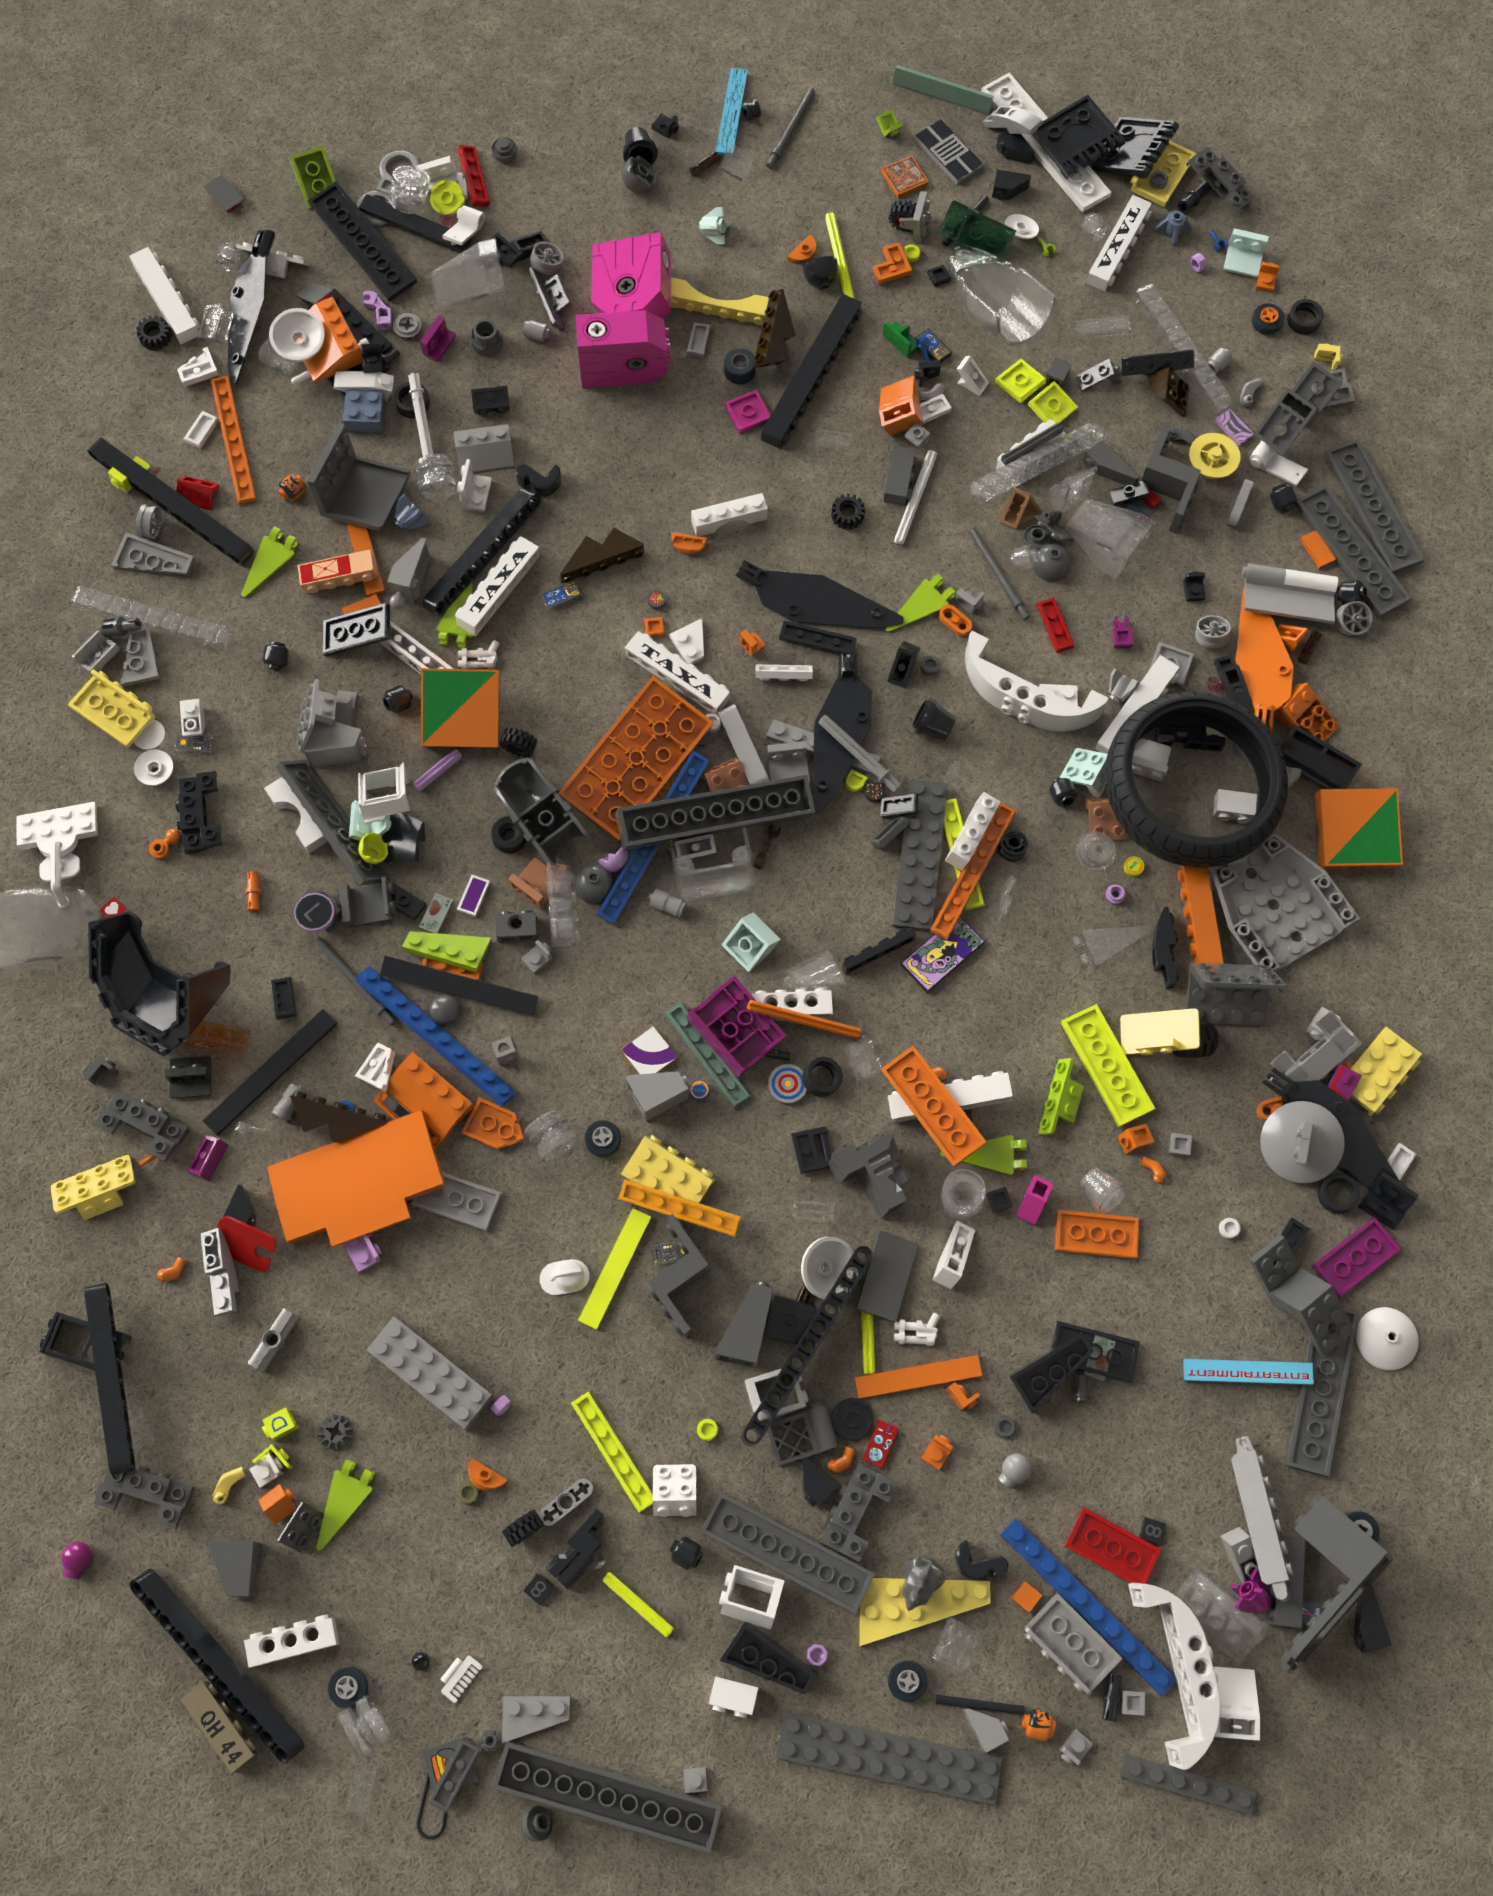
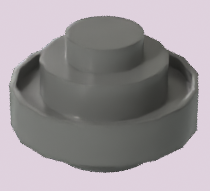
M501 137L492 144L493 157L500 162H509L517 155V145L513 139Z
M1040 525L1028 527L1023 536L1025 546L1032 551H1038L1043 546L1050 544L1051 540L1049 530L1042 528Z
M534 1806L527 1809L522 1818L523 1832L527 1839L532 1842L546 1840L551 1835L553 1829L552 1816L548 1809L543 1806Z

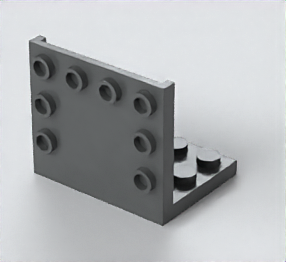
M338 424L307 482L322 517L381 532L411 473L408 469L357 457L345 425Z
M1190 963L1186 1009H1197L1200 1022L1266 1025L1269 989H1279L1281 993H1286L1287 985L1271 966Z

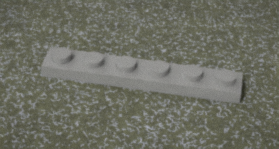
M773 719L766 735L767 739L782 744L806 741V752L814 755V733ZM867 752L879 763L880 756ZM855 757L850 768L874 776V774Z

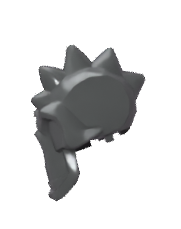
M922 1556L913 1560L907 1559L906 1578L902 1588V1595L905 1598L907 1610L911 1611L918 1606L926 1605L933 1592L945 1583L944 1572L938 1569L937 1563L931 1557Z

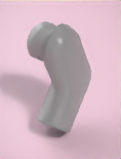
M937 383L930 392L920 391V400L928 401L943 394L945 391L944 386L941 383Z

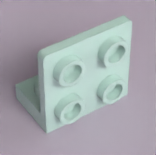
M1234 228L1229 241L1223 270L1257 278L1269 236Z
M1076 748L1060 778H1069L1075 784L1085 785L1093 797L1100 798L1105 789L1107 754Z
M355 800L352 802L349 838L361 841L365 834L374 832L383 835L390 829V815L385 816V819L382 821L364 823L359 801Z

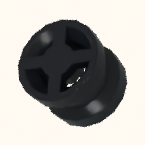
M756 99L751 100L750 103H742V112L747 121L751 120L754 116H761V108Z

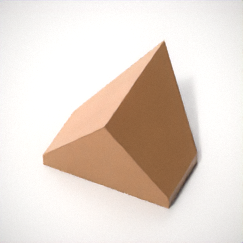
M1014 487L999 522L1017 529V527L1036 519L1035 516L1042 515V511L1031 494Z

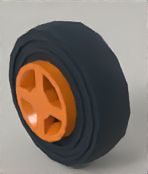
M1262 304L1253 312L1252 325L1261 334H1275L1284 324V312L1275 304Z

